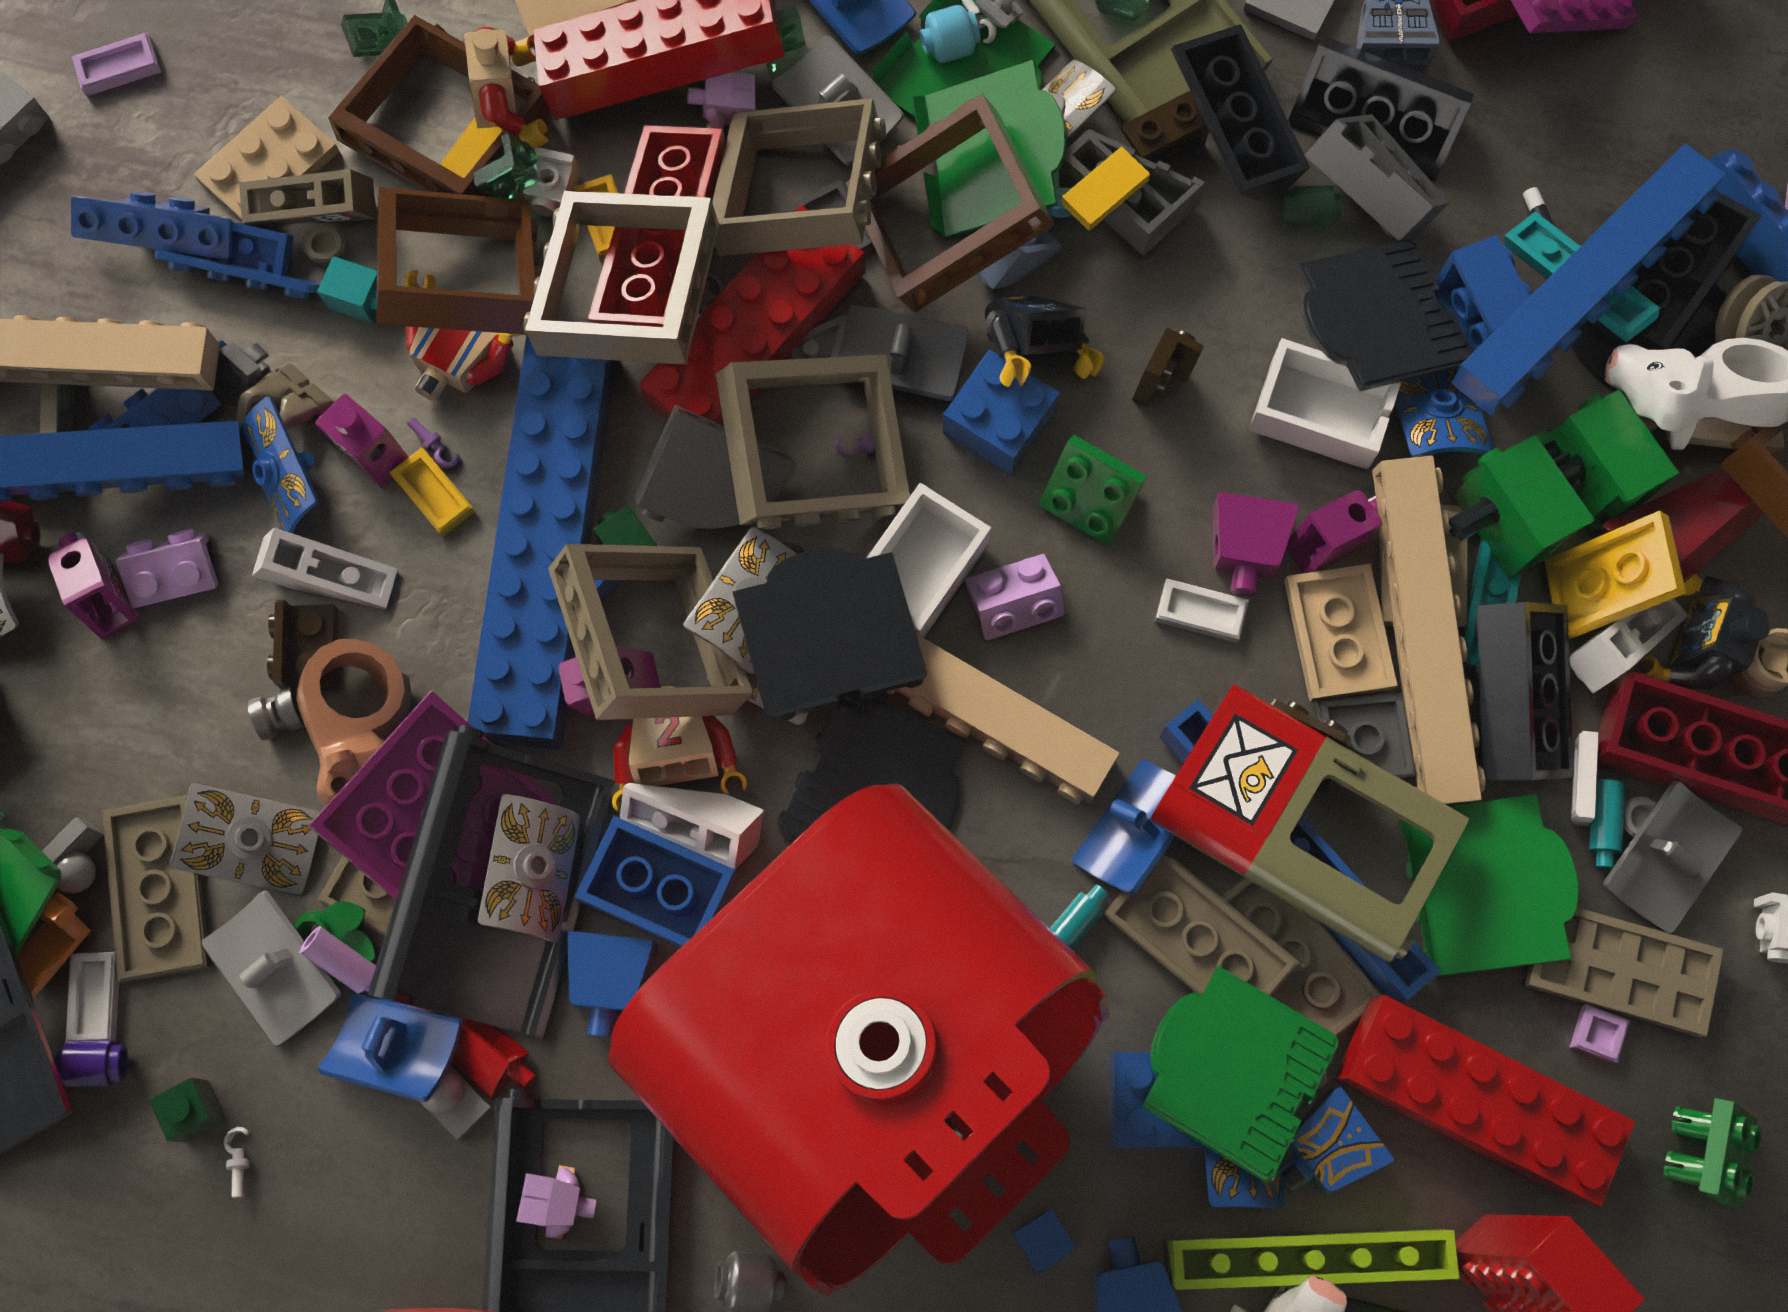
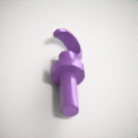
M414 417L407 422V425L424 441L422 447L426 451H434L433 456L437 465L448 469L458 464L460 459L458 454H455V459L451 462L441 459L440 454L444 451L445 447L440 443L441 436L437 432L431 434Z
M864 433L863 439H855L854 450L851 452H846L841 448L840 441L843 438L842 435L838 436L835 441L836 451L843 457H854L860 449H864L866 454L874 452L872 433Z

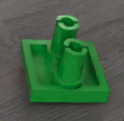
M1073 434L1059 458L1038 506L1104 544L1111 546L1148 476Z
M1717 1098L1714 1100L1712 1113L1677 1106L1673 1116L1678 1117L1680 1121L1684 1122L1672 1120L1673 1135L1707 1140L1704 1159L1669 1151L1665 1161L1670 1162L1673 1166L1683 1167L1684 1169L1664 1165L1665 1180L1697 1185L1700 1192L1721 1205L1742 1210L1744 1198L1749 1199L1751 1197L1754 1186V1175L1752 1171H1749L1751 1155L1759 1151L1762 1132L1761 1127L1757 1126V1119L1735 1102Z

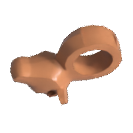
M338 639L324 645L308 660L299 680L297 703L307 732L320 760L317 796L323 807L330 802L399 726L410 710L412 692L409 676L401 672L391 655L373 643L356 639ZM352 666L363 669L375 677L381 686L384 698L383 707L378 712L363 718H350L339 715L327 705L321 695L319 682L327 672L338 667Z

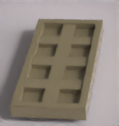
M1577 907L1572 919L1564 924L1571 960L1529 965L1525 987L1701 1038L1708 1034L1724 949Z

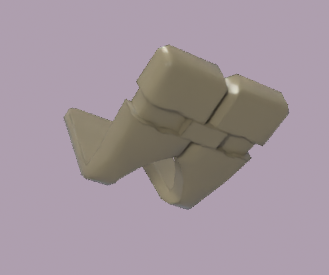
M287 363L277 368L274 374L268 373L241 394L236 421H238L240 432L244 419L251 411V403L260 402L263 398L270 397L274 400L275 404L280 405V416L287 429L311 420L314 415H322L334 401L314 383L309 384V379L294 365Z

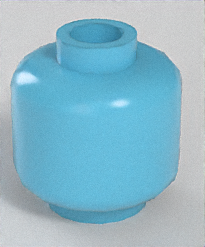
M954 5L930 12L926 16L925 29L919 31L925 54L932 53L939 63H948L972 55L976 43H979L981 40L978 22L973 11L967 12L961 5Z

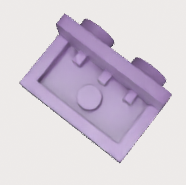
M186 529L168 535L169 541L153 545L151 539H145L126 546L127 552H124L116 560V564L132 609L214 589L219 585L206 547V543L210 540L207 532L194 534L193 529Z
M1045 554L964 579L967 593L979 616L985 640L1007 635L1062 617L1065 614L1061 585Z

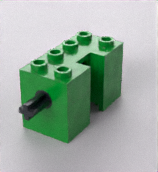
M1620 389L1604 398L1600 393L1591 396L1578 406V412L1569 416L1553 431L1546 429L1502 452L1500 447H1497L1477 460L1479 466L1461 478L1464 484L1453 495L1463 510L1449 518V525L1451 526L1449 532L1453 538L1458 536L1460 541L1478 532L1482 540H1485L1491 548V553L1508 578L1511 579L1560 552L1563 549L1561 544L1577 533V530L1588 526L1592 533L1598 531L1608 520L1643 505L1679 474L1678 470Z

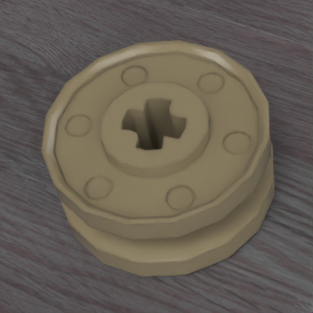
M1751 275L1740 281L1728 293L1719 309L1715 323L1716 343L1726 339L1750 338L1769 342L1788 351V282H1779L1768 275Z

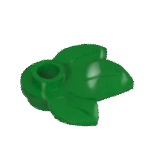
M349 901L335 902L324 911L311 910L303 913L294 923L293 927L304 941L312 933V926L316 924L370 962L376 959L377 954L373 940L365 931L358 928L365 917V909ZM327 972L339 989L342 982Z

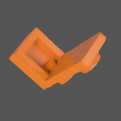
M58 892L50 898L39 917L44 924L17 955L33 999L91 931L74 914L79 908Z

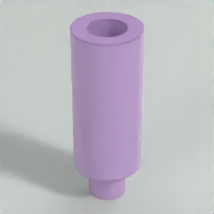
M321 926L314 929L304 941L299 953L359 994L364 989L369 991L376 965Z

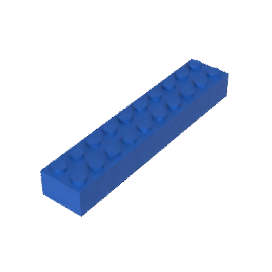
M526 335L468 723L472 727L482 730L484 732L483 736L492 744L562 750L568 706L565 701L558 667L561 662L574 658L575 651L548 568L566 544L591 543L616 360L538 356L528 335Z

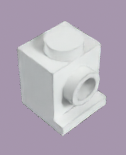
M535 147L533 152L534 160L523 195L525 200H529L530 209L535 213L551 217L554 215L555 209L560 208L564 191L575 192L573 186L577 185L580 173L574 155Z
M1772 892L1755 898L1754 908L1762 909V913L1759 915L1756 923V936L1760 939V952L1767 953V960L1788 963V895Z

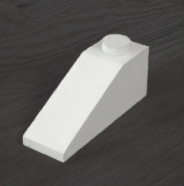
M273 528L263 538L252 576L298 591L386 609L398 569Z
M1673 598L1607 624L1569 656L1570 667L1590 691L1595 693L1634 666L1678 626L1688 614Z
M627 783L623 787L620 819L732 869H736L759 846L764 816L763 809L726 794Z

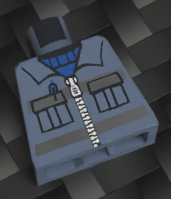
M1429 0L1364 1L1360 16L1357 49L1399 65H1430L1439 45V37Z

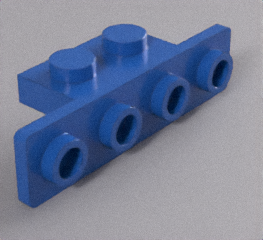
M130 192V198L116 201L83 196L71 198V235L74 238L220 259H228L232 256L233 220L230 217L210 215V208L195 206L194 199L170 197L169 202L157 201L156 194L149 192Z
M233 222L231 258L220 259L165 250H156L155 258L169 261V269L193 273L194 267L207 270V277L232 281L233 276L246 279V286L263 290H270L271 285L285 287L284 294L292 297L309 299L310 293H316L320 286V282L288 275L293 235Z
M222 339L218 341L220 344L219 349L227 345ZM141 388L123 402L127 408L126 411L115 419L108 413L88 429H115L121 427L126 422L130 427L198 423L222 404L210 390L155 388L147 394Z

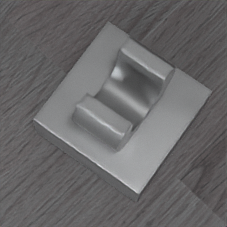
M230 342L219 349L221 376L242 394L258 382L261 376L269 370V366L263 361L269 355L257 343L249 346L243 352L233 342Z

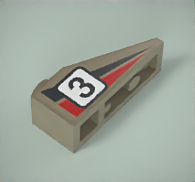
M351 169L239 182L243 224L341 223L376 219L373 178Z

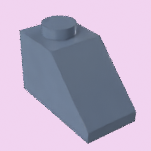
M1046 230L976 275L982 283L992 289L1015 285L1057 254L1062 246Z

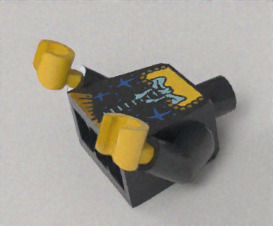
M1038 296L994 298L985 309V320L989 341L995 343L999 357L1006 360V364L999 377L1001 383L1006 387H1010L1015 377L1020 386H1023L1029 375L1031 364L1024 357L1017 355L1018 353L1032 355L1070 350L1072 352L1077 351L1080 357L1073 366L1076 374L1083 379L1088 378L1090 374L1095 377L1104 364V356L1098 350L1087 345L1090 341L1084 332L1086 308Z
M1694 574L1684 583L1686 594L1683 595L1688 596L1699 591L1700 596H1695L1669 669L1663 668L1654 656H1643L1638 662L1645 670L1649 671L1643 675L1667 681L1684 688L1711 690L1726 678L1747 670L1751 666L1760 640L1765 639L1770 633V624L1767 620V613L1756 607L1754 598L1739 585L1710 576L1701 579L1698 574Z

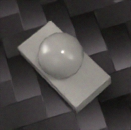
M78 817L74 818L42 850L61 870V881L57 889L69 894L84 891L91 886L96 878V866L86 853L104 835L95 825Z
M450 1064L443 1080L430 1099L426 1102H421L422 1106L430 1111L459 1141L493 1109L488 1101L452 1064Z

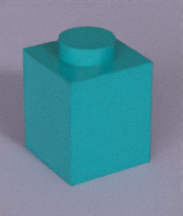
M333 256L317 293L328 309L373 324L377 312V270Z

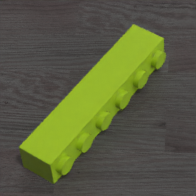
M1433 1229L1166 1240L1168 1277L1175 1290L1301 1285L1312 1275L1326 1279L1333 1284L1459 1279L1454 1230Z

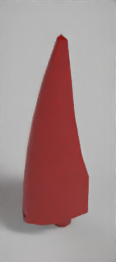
M460 1018L463 1021V1025L451 1063L491 1100H494L511 1080L523 1089H527L533 1083L536 1075L523 1065L530 1054L529 1051L496 1026Z

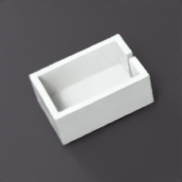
M1281 338L1268 370L1249 431L1368 470L1379 453L1390 419L1388 417L1392 412L1401 382L1359 391L1346 365L1337 364L1320 350Z
M922 483L918 484L867 558L889 552L893 553L915 632L924 638L989 545L992 527Z

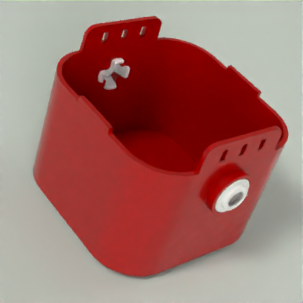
M900 784L873 785L849 795L817 819L641 986L626 1005L613 1028L608 1059L611 1068L795 1274L802 1277L811 1288L829 1297L833 1292L844 1288L866 1273L893 1250L909 1233L939 1263L950 1265L960 1262L1066 1156L1071 1140L1069 1131L1042 1100L1058 1085L1087 1050L1098 1033L1101 1024L1109 1017L1107 995L1097 986L1095 972L904 786ZM948 1118H950V1123H951V1126H950V1127H949V1125L945 1122ZM1023 1141L1039 1157L1032 1165L1016 1150ZM990 1174L1006 1190L999 1198L983 1183ZM957 1207L973 1223L966 1232L949 1216Z

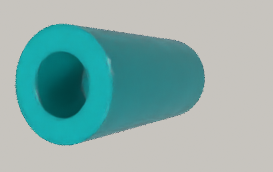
M1596 780L1595 818L1590 824L1589 851L1596 853V868L1613 869L1615 855L1623 853L1625 783L1621 781Z
M1097 884L1087 895L1080 892L1050 929L1074 950L1105 913L1101 905L1110 895Z

